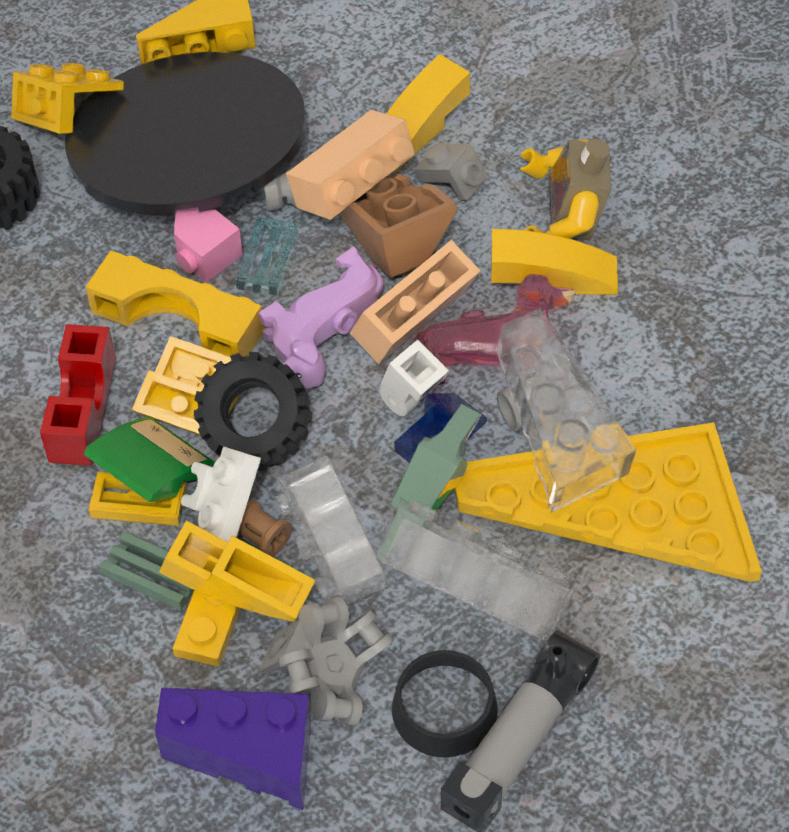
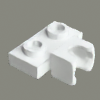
M223 446L221 456L215 462L214 467L199 462L192 464L191 472L196 474L198 478L197 487L193 494L183 495L181 504L190 509L200 511L198 516L200 528L226 542L230 540L231 536L237 538L261 458Z

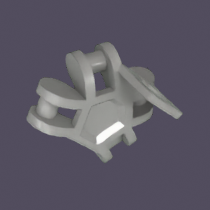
M339 596L327 599L323 606H319L315 602L303 605L299 612V619L277 632L259 671L267 675L278 668H287L292 684L287 686L288 693L304 694L311 692V712L316 720L327 722L336 717L342 724L354 726L359 722L363 709L362 700L356 695L354 688L365 662L384 650L394 639L389 632L383 634L373 620L376 618V615L371 609L347 625L349 611L346 602ZM325 626L328 636L321 637L322 631ZM359 633L368 645L356 655L346 641Z

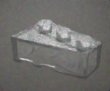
M327 455L276 479L282 492L275 495V499L286 521L293 517L295 518L301 534L295 536L294 539L305 562L314 559L321 573L314 580L324 602L329 598L339 596L343 598L349 608L391 587L358 516L349 501L340 478Z

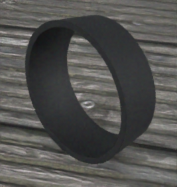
M450 650L429 652L413 660L402 672L392 702L394 725L403 740L417 751L434 757H456L476 749L496 722L498 714L497 699L486 670L472 657ZM437 666L457 667L472 673L482 681L489 691L488 703L482 716L470 727L455 733H435L415 724L405 712L401 701V690L413 676L428 668Z

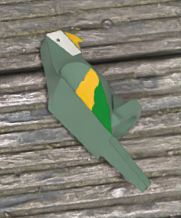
M461 404L442 432L432 438L424 437L418 444L390 506L397 510L379 550L380 555L389 558L414 520L422 523L427 517H437L441 510L439 506L461 481L466 471L467 462L463 458L465 455V445L481 417L480 413Z

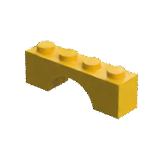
M111 250L85 286L91 313L125 326H130L137 320L152 314H177L189 319L199 328L201 347L227 356L240 353L242 357L249 356V352H252L263 334L264 325L260 323L258 314L262 311L261 305L256 304L247 297H237L218 290L209 283H199L182 277L173 270H163L144 263L135 256H125Z

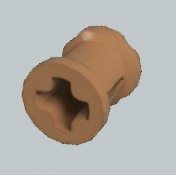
M251 499L247 502L237 538H247L259 546L260 551L274 557L286 545L292 532V525L285 519L277 520L262 510L259 502Z

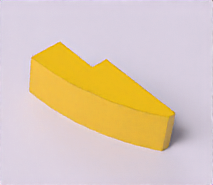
M439 54L416 76L390 107L386 114L406 120L415 154L445 128V116L470 95V72ZM403 163L396 170H394L392 174H394L398 169H400L405 163Z
M492 228L491 283H533V294H563L562 292L574 290L576 294L618 295L617 256L599 248L551 234ZM547 286L552 290L551 293L547 292Z
M187 520L159 570V573L212 598L242 609L291 622L296 620L315 582L313 578L234 536H231L230 540L226 542Z

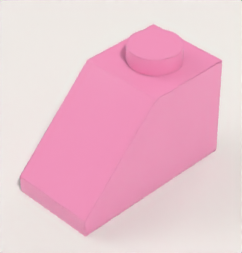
M198 207L176 210L174 238L177 253L175 257L185 272L189 274L193 272L206 283L243 255L240 229L216 209L199 212Z

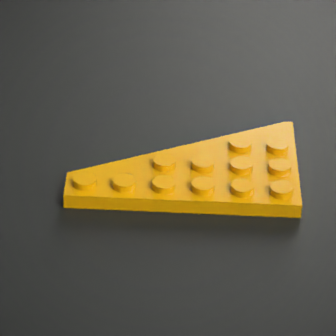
M714 422L468 461L461 481L453 489L458 512L748 582L760 581L762 570Z

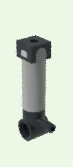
M556 630L544 644L534 669L466 764L459 762L441 787V810L476 832H485L501 809L502 797L572 697L579 695L591 680L599 664L600 653L562 631Z

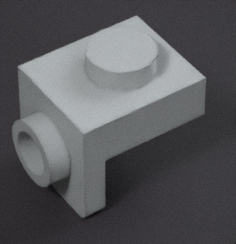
M435 144L426 151L425 157L414 169L421 182L450 183L459 200H468L487 178V172L471 144Z

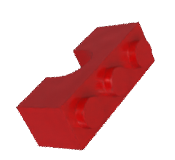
M66 324L57 359L61 373L59 396H48L40 435L48 463L92 466L93 461L86 457L84 452L89 444L99 438L116 355L109 327Z

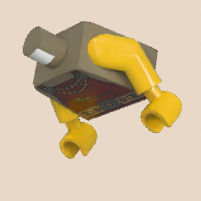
M594 138L590 140H570L565 146L549 150L545 156L532 148L525 149L521 153L520 157L528 161L529 164L521 167L520 170L533 178L541 179L546 175L549 167L552 168L549 173L550 230L545 232L546 234L568 239L591 240L611 191L610 148L603 140ZM530 225L524 230L544 233L534 225Z

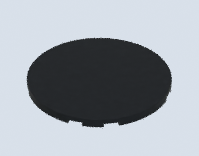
M222 52L174 55L144 63L114 77L113 79L124 81V90L93 92L74 114L73 133H66L65 151L74 178L85 187V191L89 195L108 206L137 214L171 216L174 215V210L198 207L199 212L230 204L232 203V197L249 189L256 192L286 169L299 152L305 138V106L301 93L295 83L281 70L261 60Z

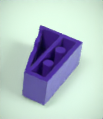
M161 688L155 735L163 759L217 779L219 776L244 784L247 790L261 794L263 791L287 800L290 806L301 810L304 809L311 731L308 694Z

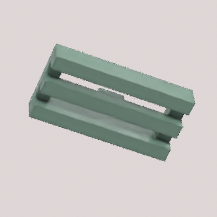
M123 531L119 537L120 544L118 547L114 545L109 552V560H104L100 565L101 574L181 611L194 592V589L159 573L169 551ZM123 562L145 572L147 576L156 580H163L182 590L180 593H177L119 565Z

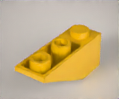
M196 0L136 35L141 65L157 59L186 53H228L256 48L253 20L248 0Z

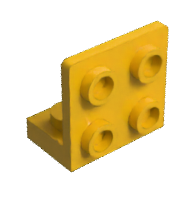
M62 63L61 69H54L51 65L31 64L29 65V71H13L11 119L59 134L73 133V117L75 114L74 93L124 90V81L110 78V72L106 70L88 69L85 71V65L79 63Z

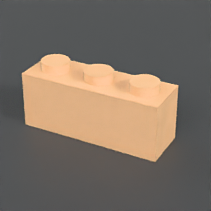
M370 110L288 171L286 176L296 207L331 220L414 156L415 152L406 120Z
M451 240L367 308L357 320L350 334L380 364L463 295L480 273V270Z

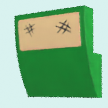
M150 416L127 422L112 429L89 444L84 452L86 457L148 502L175 498L183 482L197 480V475L191 472L194 462L212 467L215 464L213 460Z

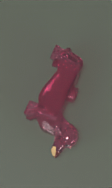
M530 274L518 286L516 307L512 312L486 316L485 312L481 310L467 311L458 320L428 326L425 330L417 333L413 341L419 340L445 367L453 363L502 366L518 358L523 373L542 371L546 368L545 357L548 354L547 346L543 344L548 338L550 330L548 310L569 305L576 293L574 289L553 286L544 275ZM445 379L441 381L438 385L445 384Z

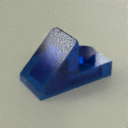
M428 393L424 396V415L394 441V452L410 463L418 444L423 438H432L442 432L461 404L478 413L480 412L455 393ZM480 413L481 417L469 438L487 423V417Z

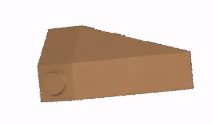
M398 174L393 178L386 176L342 210L339 215L370 258L392 278L409 273L413 268L421 265L431 257L457 212V206L452 199L436 186L425 183L423 186L417 187L410 184L409 177Z

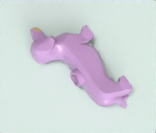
M354 246L336 258V264L339 267H348L337 281L302 295L290 305L288 311L275 301L258 313L260 323L268 327L262 331L264 340L273 342L277 356L284 361V365L287 364L294 371L305 389L317 387L323 383L326 364L317 347L338 332L340 334L350 332L356 324L358 317L378 300L379 293L382 291L384 281L377 271V265L375 263L367 264Z

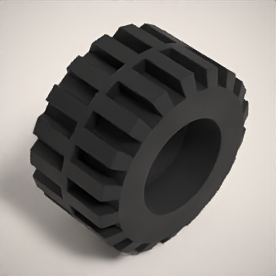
M0 126V228L3 227L7 230L13 227V222H22L26 219V211L34 210L36 206L35 199L39 198L40 190L28 143L26 140H22L21 135L17 132L12 131L8 133L7 127Z
M249 352V356L242 357L240 353L231 355L232 361L226 364L219 361L213 366L216 371L211 376L207 373L201 380L204 384L202 391H196L194 400L198 403V409L194 410V419L199 424L200 428H198L200 436L219 457L224 446L261 458L258 470H265L271 464L278 466L285 462L284 458L290 453L294 456L299 451L298 445L301 440L305 441L308 436L307 426L312 420L309 396L294 371L287 364H282L278 358L269 354L268 357H263L259 352ZM260 387L268 389L276 396L279 402V413L272 427L260 435L251 437L242 436L235 432L229 423V409L236 396L250 388Z

